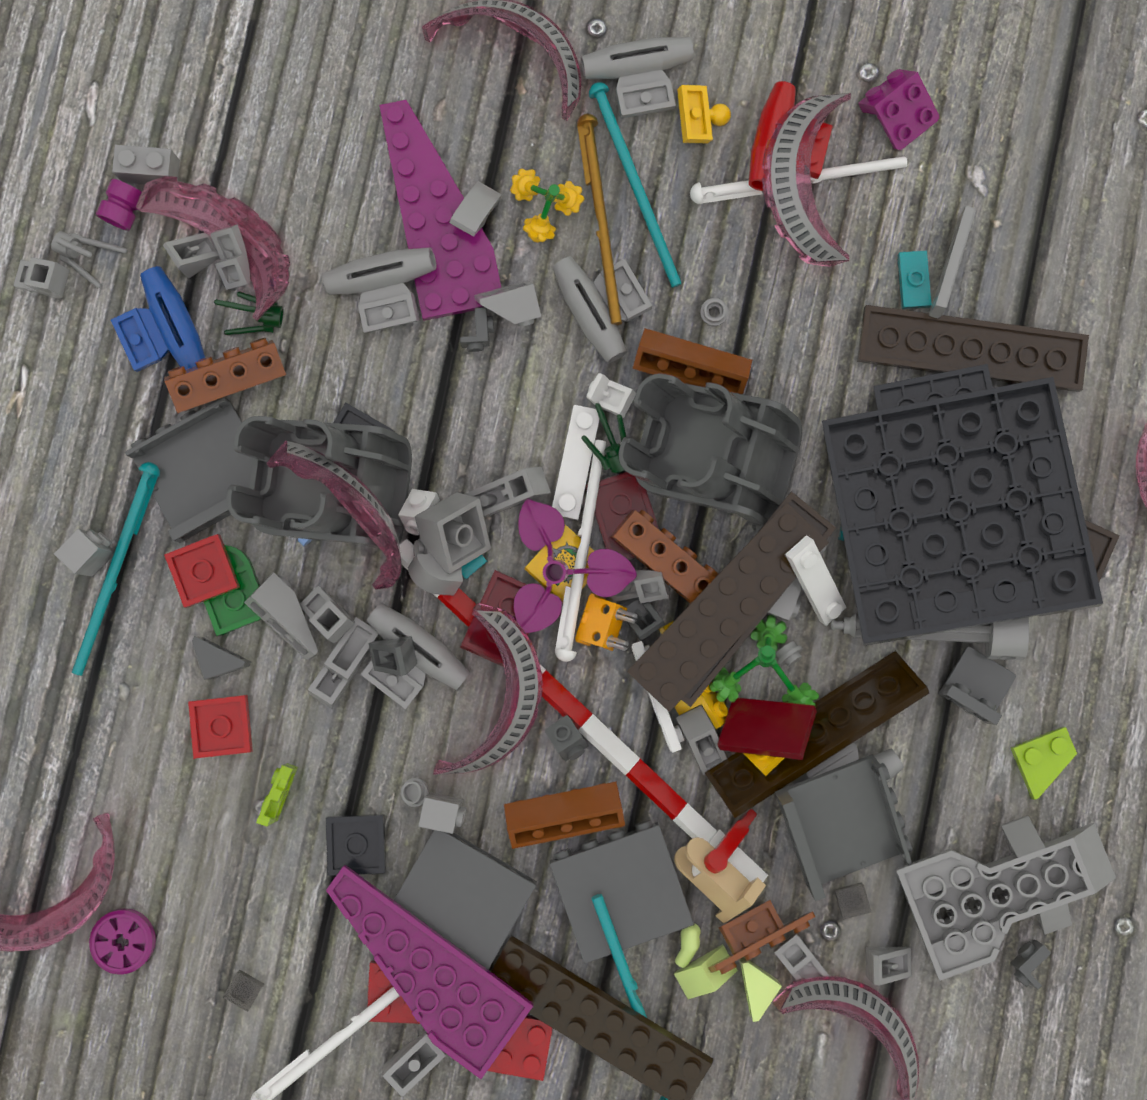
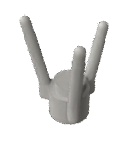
M59 231L52 240V251L60 254L59 260L69 264L97 288H100L101 284L72 260V258H77L79 254L87 257L92 256L91 252L82 248L81 243L121 253H127L128 251L124 247L82 237L76 233L69 235Z

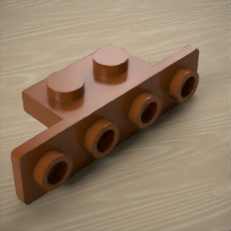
M768 900L720 926L719 929L732 954L708 967L710 972L720 971L721 975L737 967L735 961L744 957L748 961L761 954L760 947L769 943L770 947H773L786 940L785 933L793 930L796 934L810 926L808 921L815 917L813 911L783 925L771 900Z

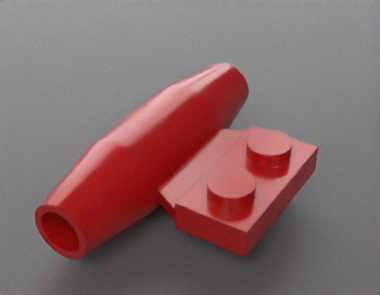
M779 81L774 84L760 115L751 149L749 186L755 190L767 191L772 186L771 163L775 142L784 122L795 109L796 88L793 84L786 81ZM814 119L811 120L799 143L796 173L815 179L819 178L833 125Z

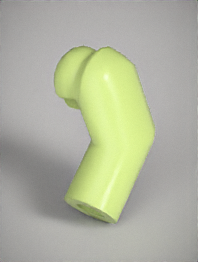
M695 923L681 931V950L675 958V963L682 968L688 966L700 947L699 936L701 929Z

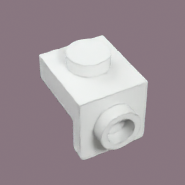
M598 373L595 380L589 386L587 398L594 405L599 403L603 410L615 415L620 414L624 418L635 398L636 392Z
M417 489L411 490L398 514L407 532L419 535L415 516L439 503L440 499L437 493Z

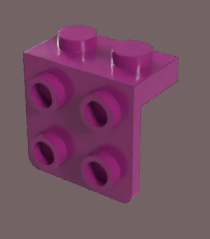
M897 69L891 72L884 83L867 91L866 97L858 102L862 112L877 115L893 148L896 150L905 148L939 120V114L916 71Z

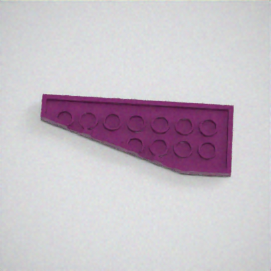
M407 100L379 105L408 249L431 248L436 259V270L414 279L423 321L475 311V308H485L475 300L474 295L502 288L494 249L482 228L475 236H472L449 223L464 197Z
M344 865L326 889L327 893L343 916L349 920L356 930L362 943L367 946L374 956L373 959L399 996H402L409 1006L413 1016L425 1029L431 1042L479 1079H482L530 1012L533 1003L355 871Z

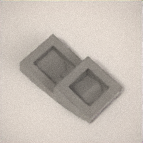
M478 181L463 199L449 223L475 236L485 224L488 215L498 205L502 194Z
M238 224L211 233V238L221 259L215 265L226 290L249 284L250 268L248 256Z
M636 570L637 577L620 593L611 596L613 602L639 597L641 604L667 599L668 592L662 572Z
M794 934L774 951L800 985L812 981L832 979L797 934Z

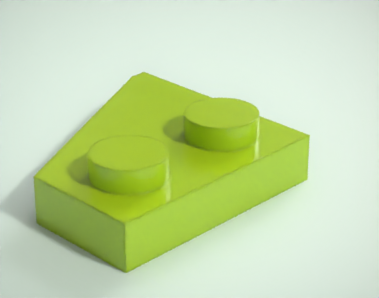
M1060 727L1010 747L1030 797L1034 800L1038 799L1077 755L1066 727Z
M286 763L281 768H276L271 780L273 786L269 795L263 801L256 823L268 827L279 820L298 769L297 766Z

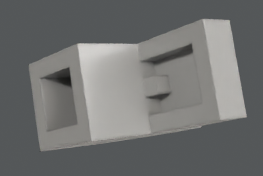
M31 257L30 261L20 260L13 286L20 290L44 294L50 298L62 299L70 270L53 261Z
M421 539L416 540L413 547L414 558L408 566L411 579L426 592L439 595H454L463 583L461 567L450 574L446 573L423 545Z
M319 585L300 603L301 609L310 617L309 621L327 640L336 643L355 624L354 619L347 611L340 607Z

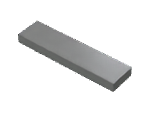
M965 206L958 218L929 313L931 317L938 319L947 308L976 212L975 208Z

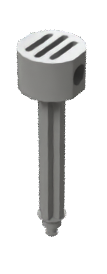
M856 613L851 617H844L843 621H835V619L831 621V629L833 631L840 629L843 630V634H850L853 638L862 637ZM1029 617L926 634L921 637L909 638L908 640L985 643L987 659L1024 660L1029 644Z

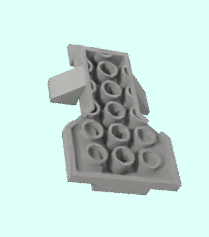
M1027 815L1000 825L1012 853L1010 856L982 864L952 849H947L914 861L911 865L906 864L895 868L939 981L994 962L1000 951L999 947L1003 938L1014 922L1036 915L1044 935L1072 925L1068 903L1093 895L1116 879L1094 823L1068 831L1065 836L1043 843ZM997 887L1005 890V893H1001L1003 898L1000 900L992 896V893H995L994 889ZM970 897L974 900L978 899V902L974 903L976 907L971 910L968 906H964V903H967L966 900ZM945 907L947 910L951 909V912L947 913L949 917L946 919L937 916L939 909Z

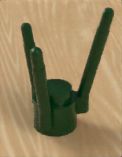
M240 291L237 292L238 297L263 306V299ZM214 300L215 305L257 313L258 322L263 323L262 326L228 329L224 331L225 335L255 332L274 333V327L281 328L284 308L283 306H278L277 302L259 318L262 306L254 307L230 301Z
M596 403L595 408L611 446L605 449L606 455L603 456L587 436L583 435L581 439L601 462L604 470L610 468L612 473L621 472L624 470L619 461L621 445L616 443L601 405ZM618 414L617 422L622 442L623 438L627 436L622 415Z

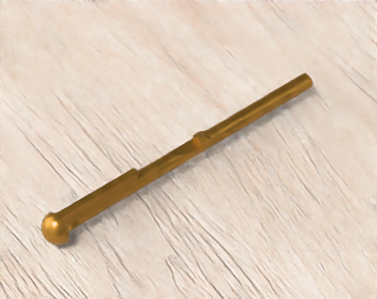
M583 114L577 121L585 183L587 186L591 185L595 215L599 224V231H596V236L599 238L611 324L620 325L622 324L594 134V127L598 125V120L592 114Z

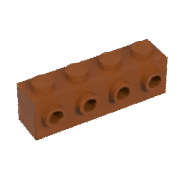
M644 328L632 369L652 375H671L685 384L705 387L706 383L719 384L729 392L743 394L749 379L753 360Z
M261 338L250 342V348L240 351L239 347L224 351V357L213 360L210 356L196 361V366L185 370L184 366L168 371L169 376L164 377V381L177 413L285 376L286 373L273 340L267 341L266 338Z
M641 509L640 512L631 510L610 537L649 570L662 572L664 582L691 604L718 573L706 564L703 567L695 561L698 556L688 547L684 546L681 549L675 544L676 537L668 530L662 528L660 531L652 524L654 519Z
M617 781L504 804L507 832L512 849L625 826Z

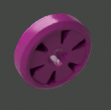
M128 908L113 910L101 917L92 928L89 938L90 953L96 964L109 973L122 975L134 972L150 959L155 948V931L149 919L139 911ZM121 934H123L124 939L129 940V943L124 948H122L120 943L116 942V939L121 937Z

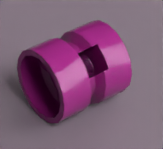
M111 179L105 192L108 199L101 201L95 215L117 228L130 231L136 218L133 211L140 209L138 207L143 203L146 195L125 182Z

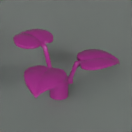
M530 499L525 500L519 514L518 527L520 538L525 546L533 551L540 550L546 545L548 563L543 568V577L547 581L546 590L540 584L531 583L519 589L515 596L514 612L517 628L521 633L540 631L558 619L562 610V601L557 595L550 592L553 584L565 581L568 575L588 574L587 585L589 589L601 597H611L620 593L637 577V572L631 562L622 554L611 549H599L592 552L588 557L589 568L569 569L564 561L554 560L551 542L559 540L564 533L565 522L563 516L550 505Z

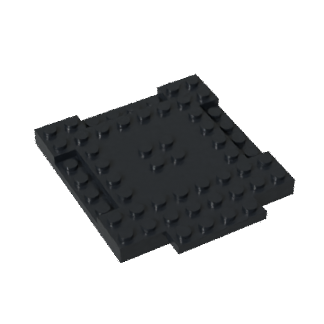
M988 364L873 386L877 406L876 411L822 421L863 646L1033 616H1046L1094 608L1103 604L1054 377L993 388Z

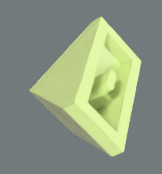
M723 944L689 963L686 968H681L674 972L688 999L715 992L738 971L737 968H734L722 975L720 971L710 972L708 967L729 956Z
M742 957L739 960L749 1013L752 1021L756 1022L761 1019L782 985L772 975L752 961H746Z

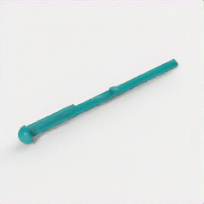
M602 82L594 83L589 89V97L598 100L600 111L671 287L680 286L682 282L606 97L609 87Z
M152 462L143 463L138 468V470L143 471L73 666L71 672L73 674L83 676L110 597L116 589V580L133 534H138L157 478L160 477L158 466Z
M597 894L591 899L631 1008L647 1018L643 1005L635 991L638 989L637 983L632 978L602 894ZM661 1096L659 1100H668V1099L665 1098V1097H663V1096Z

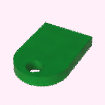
M228 545L224 546L240 588L204 601L216 636H222L262 620L244 603L260 586L253 565L243 551Z

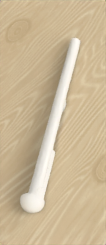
M902 156L824 168L818 179L796 173V183L811 181L813 184L827 179L907 167V158ZM749 180L701 187L699 182L694 184L690 190V197L697 204L763 194L762 191L750 187Z
M595 440L596 448L604 456L606 441ZM594 454L581 528L578 531L581 543L577 551L574 569L586 568L602 471V464ZM573 574L571 588L566 586L555 648L557 658L564 662L573 660L577 652L572 651L584 574Z
M394 987L389 989L359 1015L353 1016L351 1018L353 1022L349 1026L335 1033L312 1053L309 1052V1049L303 1052L255 1091L251 1096V1100L274 1099L397 999L399 994Z

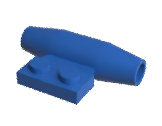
M162 267L149 268L140 274L149 309L134 308L111 319L134 371L139 372L162 361L168 351H170L180 367H185V370L195 367V362L205 358L200 336L182 297Z

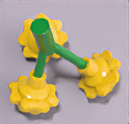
M519 169L518 175L512 176L513 184L510 189L511 193L515 194V199L517 201L523 199L531 201L533 195L539 193L544 195L546 200L542 213L538 216L535 215L533 218L525 219L523 230L527 232L528 237L537 243L553 239L556 228L550 224L549 217L547 216L552 202H557L554 206L555 210L562 211L566 216H570L572 212L578 213L581 203L585 200L584 196L580 195L582 188L575 186L571 181H567L565 185L552 184L546 190L538 187L540 178L535 176V170L530 169L526 171L525 169Z

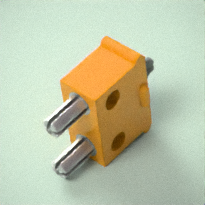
M592 593L589 595L583 610L578 612V630L575 641L586 646L592 644L611 651L614 648L625 651L627 647L618 645L616 642L627 646L628 642L618 639L623 620L630 623L637 621L625 617V615L638 618L637 614L628 612L626 607L607 601L605 598Z

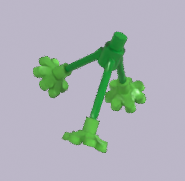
M772 615L767 616L766 622L763 619L756 626L757 630H753L750 634L751 639L758 640L756 642V646L760 649L758 656L737 672L728 673L726 668L723 667L712 680V683L709 684L711 691H718L716 696L718 701L724 702L728 697L729 701L735 702L741 691V686L738 684L740 677L760 665L765 668L772 667L788 688V694L782 696V702L816 705L812 700H817L819 694L815 690H811V686L808 683H802L799 688L793 685L775 659V651L778 650L777 643L783 644L788 638L786 634L782 633L787 628L785 622L780 621L775 624L776 617Z

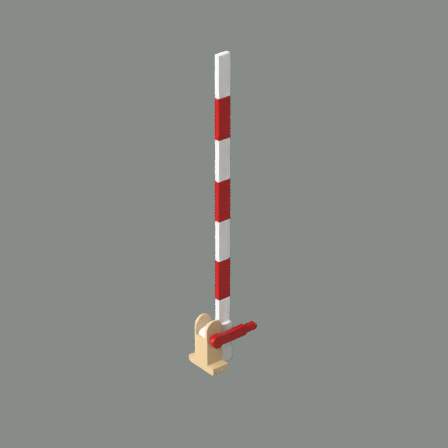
M406 539L399 545L400 550L397 547L392 551L391 555L398 559L400 552L401 564L408 570V566L414 558V545ZM458 588L454 595L434 594L466 626H470L478 605L460 588ZM534 659L538 676V693L563 717L568 715L578 731L692 838L686 846L676 851L674 862L679 871L720 909L715 916L721 922L726 923L751 907L766 885L763 882L768 874L748 857L738 845L749 832L748 827L757 816V813L750 809L740 820L731 826L726 834L720 829L717 831ZM515 664L513 670L518 674L517 666Z

